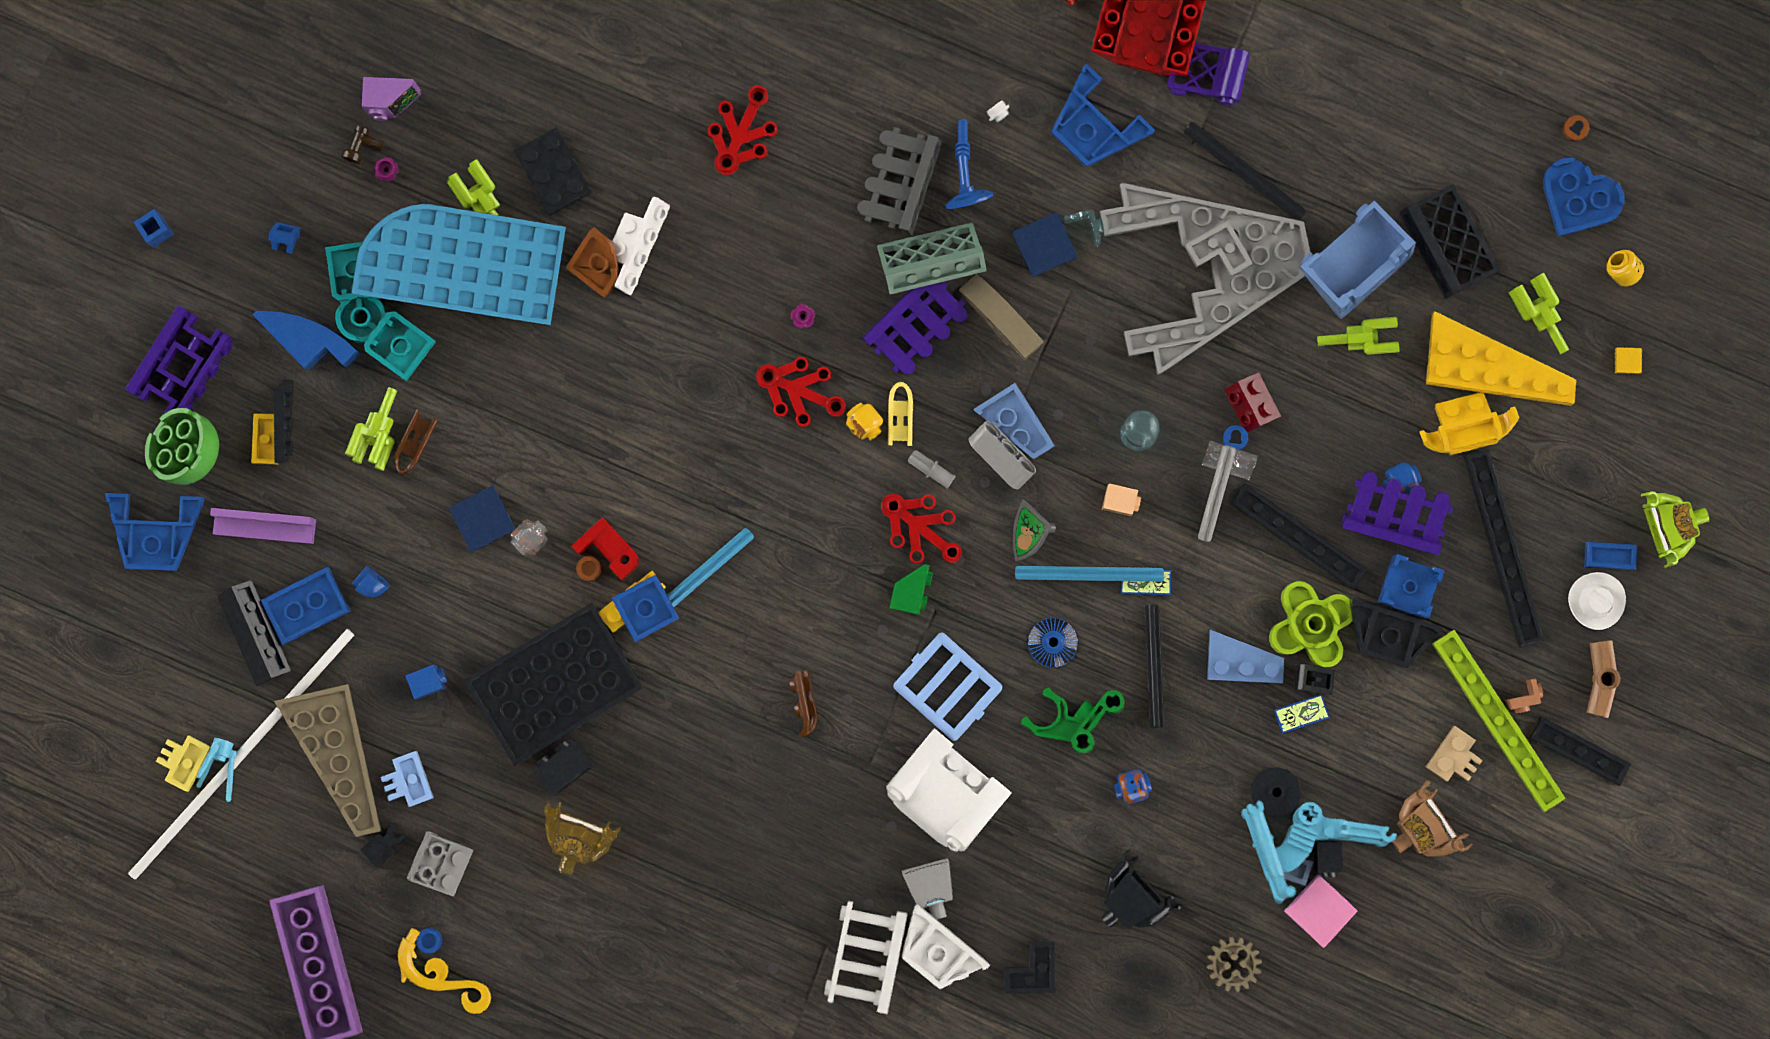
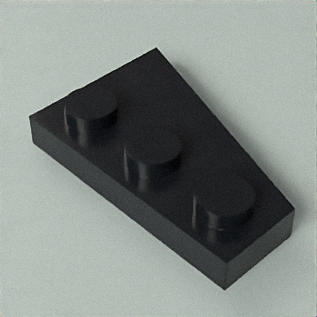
M283 380L274 389V463H285L293 455V441L290 440L293 429L292 404L294 380Z

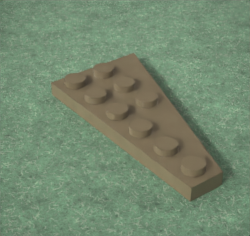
M349 684L274 701L355 837L381 831Z

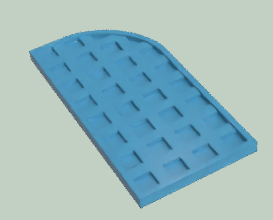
M431 204L405 207L383 218L365 237L357 254L351 293L551 325L566 227Z

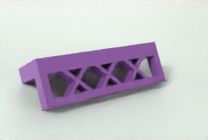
M211 508L210 515L215 517L214 535L314 544L316 519Z

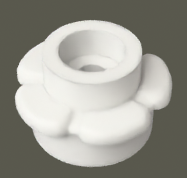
M1003 100L987 111L991 117L989 120L995 119L998 123L1009 114L1007 109L1010 106H1006Z

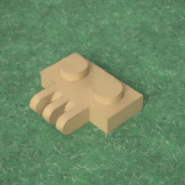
M1453 726L1426 765V768L1445 781H1449L1454 772L1469 781L1471 776L1464 772V769L1467 768L1474 773L1477 768L1469 763L1470 760L1479 765L1483 760L1469 751L1476 740L1456 726Z

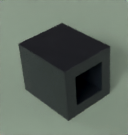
M1314 842L1315 872L1321 873V877H1337V872H1343V842Z

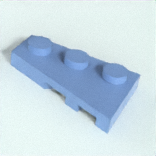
M1016 383L973 409L984 419L996 425L1006 437L1033 459H1036L1055 446Z
M1209 630L1207 680L1283 683L1284 658Z

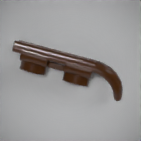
M419 410L415 411L395 452L394 465L399 474H406L416 465L438 419L433 418L432 422H429L419 417ZM411 430L415 431L413 439L409 440L408 436ZM423 435L425 437L420 445L418 444L421 436ZM400 452L414 458L405 469H401L399 466Z
M809 670L803 671V676L801 671L795 672V677L790 679V688L793 693L798 692L799 702L795 703L794 706L797 717H803V728L799 733V737L810 734L817 723Z

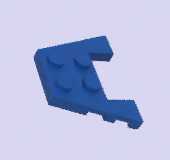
M1087 64L1084 65L1051 132L1086 168L1155 132V129L1140 115L1123 132H1120L1085 98L1102 81V78Z
M106 493L105 497L111 511L110 516L117 533V541L125 569L177 571L205 498L180 496L179 522L129 520V494Z

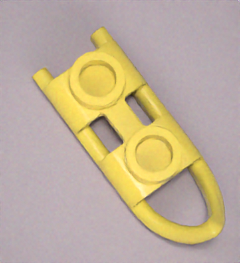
M898 382L892 387L889 394L888 445H893V441H907V446H912V392L907 384ZM898 387H903L906 390L908 401H893L894 393ZM893 416H897L896 426H893ZM904 416H908V426L903 425Z

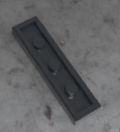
M1540 717L1529 738L1617 786L1621 785L1631 766L1629 762L1544 717Z

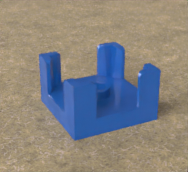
M1396 554L1391 558L1377 603L1422 619L1429 618L1433 608L1430 604L1437 583L1441 582L1445 570L1433 566L1427 567Z

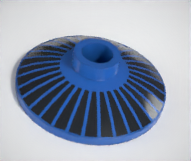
M1059 618L1041 620L1032 628L1028 637L1030 654L1039 664L1053 668L1065 665L1074 657L1078 647L1075 630L1068 622ZM1054 637L1058 640L1056 647L1049 645L1050 638Z

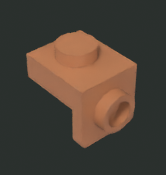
M1536 679L1526 680L1529 695L1505 700L1507 710L1514 709L1516 714L1530 711L1529 706L1540 704V698H1543L1541 684L1537 683Z

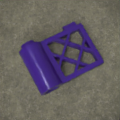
M1195 43L1193 51L1196 57L1191 59L1190 65L1200 60L1206 70L1194 78L1188 69L1187 74L1191 80L1184 85L1174 83L1175 76H1169L1167 89H1171V94L1186 96V92L1214 97L1219 99V103L1222 105L1234 106V103L1240 102L1250 53L1236 48L1225 49ZM1208 53L1220 54L1218 63L1210 68L1202 59ZM1216 69V73H1215V77H1214V75L1212 74V71ZM1209 74L1213 80L1212 90L1202 89L1197 81Z

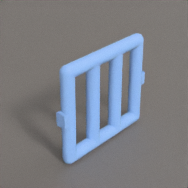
M939 633L921 654L917 653L911 660L913 663L893 685L899 694L952 741L958 740L976 719L979 720L983 716L985 708L1002 690V685L945 633ZM943 645L953 655L917 695L914 694L906 684L939 647ZM961 661L972 672L938 710L934 712L924 703L925 700ZM980 678L990 689L953 729L943 718Z

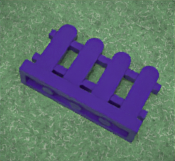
M945 281L941 284L935 283L910 289L861 338L868 346L872 343L876 345L874 351L878 355L882 352L894 364L891 369L895 373L900 370L904 374H911L915 370V364L911 358L916 353L922 357L929 356L933 349L928 341L934 335L941 340L948 338L950 329L946 323L951 318L956 322L966 320L967 311L963 308L966 303L962 299L957 301L945 289L948 286ZM926 291L929 296L922 301L919 297ZM933 300L947 312L941 319L928 307ZM909 309L912 313L905 319L902 314ZM916 317L929 329L924 336L910 324ZM891 326L894 330L887 336L884 331ZM898 335L912 347L906 354L893 342Z
M1372 471L1365 472L1361 480L1356 479L1354 485L1359 488L1354 503H1348L1347 510L1351 511V513L1344 512L1341 521L1342 528L1432 554H1440L1442 544L1438 537H1444L1445 530L1441 528L1446 513H1452L1453 506L1449 505L1450 498L1447 493H1437L1433 501L1425 498L1426 492L1421 485L1413 486L1409 494L1401 492V482L1396 478L1389 479L1385 487L1377 485V476ZM1374 492L1383 494L1378 510L1369 508ZM1398 499L1407 501L1402 517L1393 515ZM1422 505L1431 508L1426 524L1417 522ZM1366 515H1367V516H1370V517H1374L1375 520L1367 519V518H1366ZM1390 522L1398 524L1399 527L1391 526ZM1414 529L1423 531V534L1414 532Z

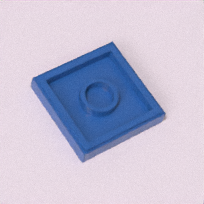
M656 574L612 597L635 642L679 619Z

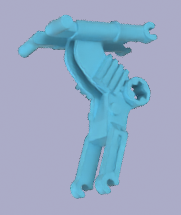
M1258 801L1256 806L1249 804L1246 809L1241 811V815L1247 822L1254 843L1252 844L1253 848H1256L1265 878L1269 882L1277 904H1282L1284 899L1295 895V888L1292 886L1287 887L1284 872H1290L1297 868L1310 854L1314 842L1346 840L1384 847L1395 840L1397 836L1393 833L1390 837H1387L1386 832L1389 831L1387 826L1382 827L1349 822L1342 819L1326 818L1322 815V811L1317 804L1307 802L1293 813V825L1289 827L1282 845L1275 848L1272 840L1274 837L1270 834L1263 814V803ZM1308 812L1307 816L1312 819L1310 821H1306L1307 817L1305 815H1302V813Z

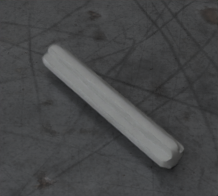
M1224 445L1221 450L1198 534V539L1210 542L1212 539L1236 452L1235 448Z

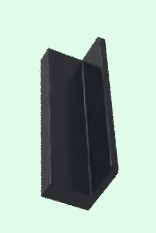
M252 580L232 586L218 595L219 602L256 686L289 673L291 669Z

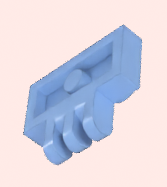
M417 751L392 759L396 772L381 777L382 782H387L391 779L393 781V784L384 787L385 792L395 789L397 792L387 796L389 801L405 796L408 806L411 807L434 798Z

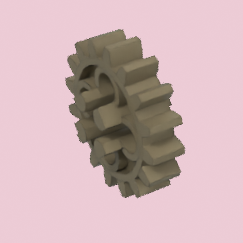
M1230 936L1228 943L1220 939L1219 948L1211 947L1215 953L1214 955H1207V958L1212 960V964L1206 965V968L1213 969L1209 977L1211 979L1218 978L1216 981L1218 987L1224 983L1226 991H1229L1231 986H1233L1234 990L1239 992L1240 985H1243L1246 989L1249 988L1247 983L1249 980L1256 983L1257 980L1253 975L1254 973L1261 974L1256 965L1261 964L1262 960L1255 959L1259 951L1257 949L1250 950L1252 947L1251 942L1243 945V938L1239 937L1237 942H1234L1233 937ZM1245 950L1246 956L1243 959H1239L1237 963L1242 968H1247L1248 974L1242 977L1237 969L1232 968L1230 970V977L1227 979L1223 978L1222 972L1229 969L1231 965L1227 961H1222L1220 954L1227 952L1229 958L1236 960L1238 958V951Z

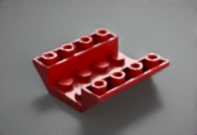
M1104 0L1091 52L1114 64L1158 75L1187 76L1206 0Z

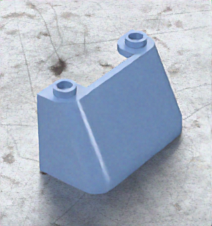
M1375 201L1369 206L1366 203L1356 212L1358 217L1355 223L1320 254L1316 253L1313 255L1309 253L1300 262L1302 264L1300 266L1302 273L1340 319L1350 313L1408 261L1414 252L1416 242Z

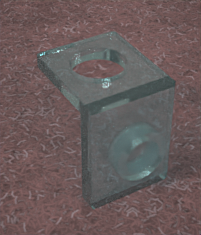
M1093 209L1064 216V224L1088 218L1094 246L1100 245L1101 239L1099 234L1103 233L1100 219L1095 218Z

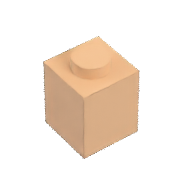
M1108 484L1102 510L1132 516L1133 511L1138 512L1141 497L1137 496L1138 490Z

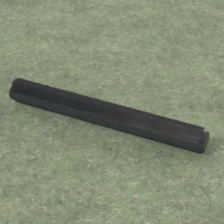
M1153 604L1145 606L1149 721L1151 728H1163L1165 722L1160 607Z

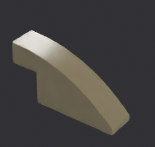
M978 274L958 290L1006 346L1010 344L1024 361L1043 345L1044 341L1028 323Z

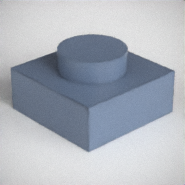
M1304 859L1294 870L1284 872V879L1306 886L1313 861Z

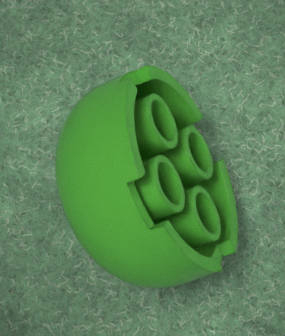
M187 408L170 410L159 418L161 422L156 427L154 433H149L145 445L146 464L148 469L153 471L159 479L176 485L192 484L205 477L213 468L219 453L218 434L213 424L203 415Z

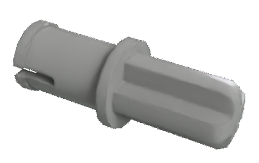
M917 450L908 459L911 465L926 474V478L931 477L946 489H948L956 475L937 464L938 461L933 462Z

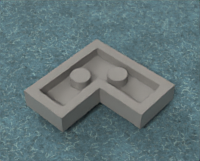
M1229 221L1184 245L1196 267L1219 256L1230 277L1253 264Z

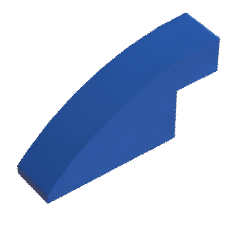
M256 311L252 314L308 371L328 351L346 368L361 355L342 337L314 321L282 312Z

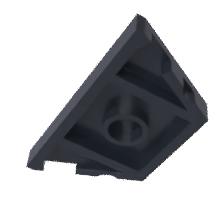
M1354 598L1350 599L1359 654L1408 668L1415 661L1418 654L1423 652L1429 646L1428 644L1443 630L1441 626Z

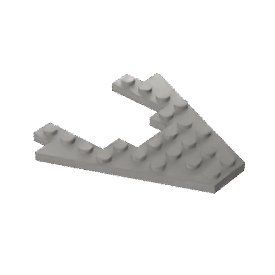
M1125 183L1119 185L1123 207L1100 211L1104 237L1177 223L1182 247L1229 221L1253 263L1251 266L1230 277L1219 256L1214 257L1210 260L1215 289L1192 293L1196 318L1124 331L1128 357L1153 352L1157 375L1162 374L1305 277L1300 270L1302 265L1300 262L1310 253L1305 225L1302 221Z

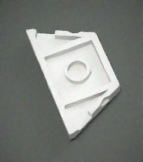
M918 904L915 906L901 956L935 986L941 989L950 985L955 980L969 977L968 974L981 968L985 970L990 966L984 958Z

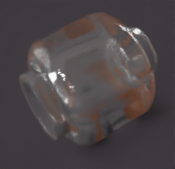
M525 519L512 531L511 537L513 540L511 544L523 556L526 554L534 556L547 544L548 539L544 533L548 530L538 520L533 523L531 520Z

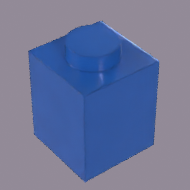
M155 209L133 222L145 242L153 248L174 235L162 214Z
M431 665L406 675L414 699H421L446 689L444 684L447 682L446 675L442 668L438 669L437 665Z

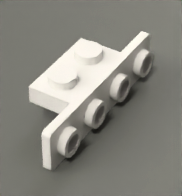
M657 197L652 198L644 218L625 213L613 239L617 262L623 265L615 287L629 295L633 293L638 283L640 274L648 260L649 253L670 207Z

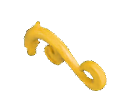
M411 928L407 937L402 939L398 949L401 982L404 983L408 978L417 986L434 991L475 988L481 993V999L478 1002H471L468 998V992H464L461 997L462 1005L469 1013L478 1014L485 1011L491 1001L488 987L477 981L470 980L445 981L449 970L446 962L442 959L432 958L425 965L426 974L435 971V978H427L416 970L412 957L417 958L414 948L416 946L415 941L420 932Z

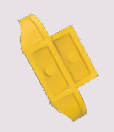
M1480 392L1435 404V410L1441 426L1438 427L1436 432L1426 433L1424 430L1419 432L1427 448L1439 453L1454 455L1498 443V440L1512 430L1519 419L1516 407H1511L1510 410L1501 415H1497V412L1491 413L1484 393Z

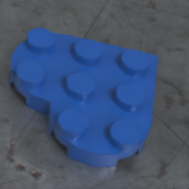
M1562 158L1554 162L1544 173L1543 187L1557 237L1601 226L1616 219L1625 203L1624 192L1618 182L1615 183L1611 178L1605 177V175H1593L1587 165L1585 166L1581 161L1574 160L1575 158Z

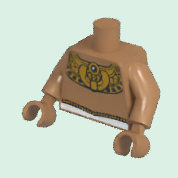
M1426 781L1420 790H1417L1404 801L1399 813L1400 821L1397 823L1402 834L1392 841L1394 847L1401 853L1412 846L1416 853H1423L1427 857L1445 856L1458 850L1466 851L1472 844L1466 846L1462 843V839L1469 835L1466 833L1462 834L1455 840L1457 835L1432 800L1437 789L1433 792L1427 791L1426 787L1431 782Z

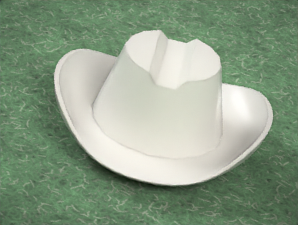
M1596 572L1580 577L1572 585L1568 602L1574 617L1581 624L1591 629L1602 630L1611 627L1620 619L1625 608L1626 595L1623 586L1616 578L1606 573Z

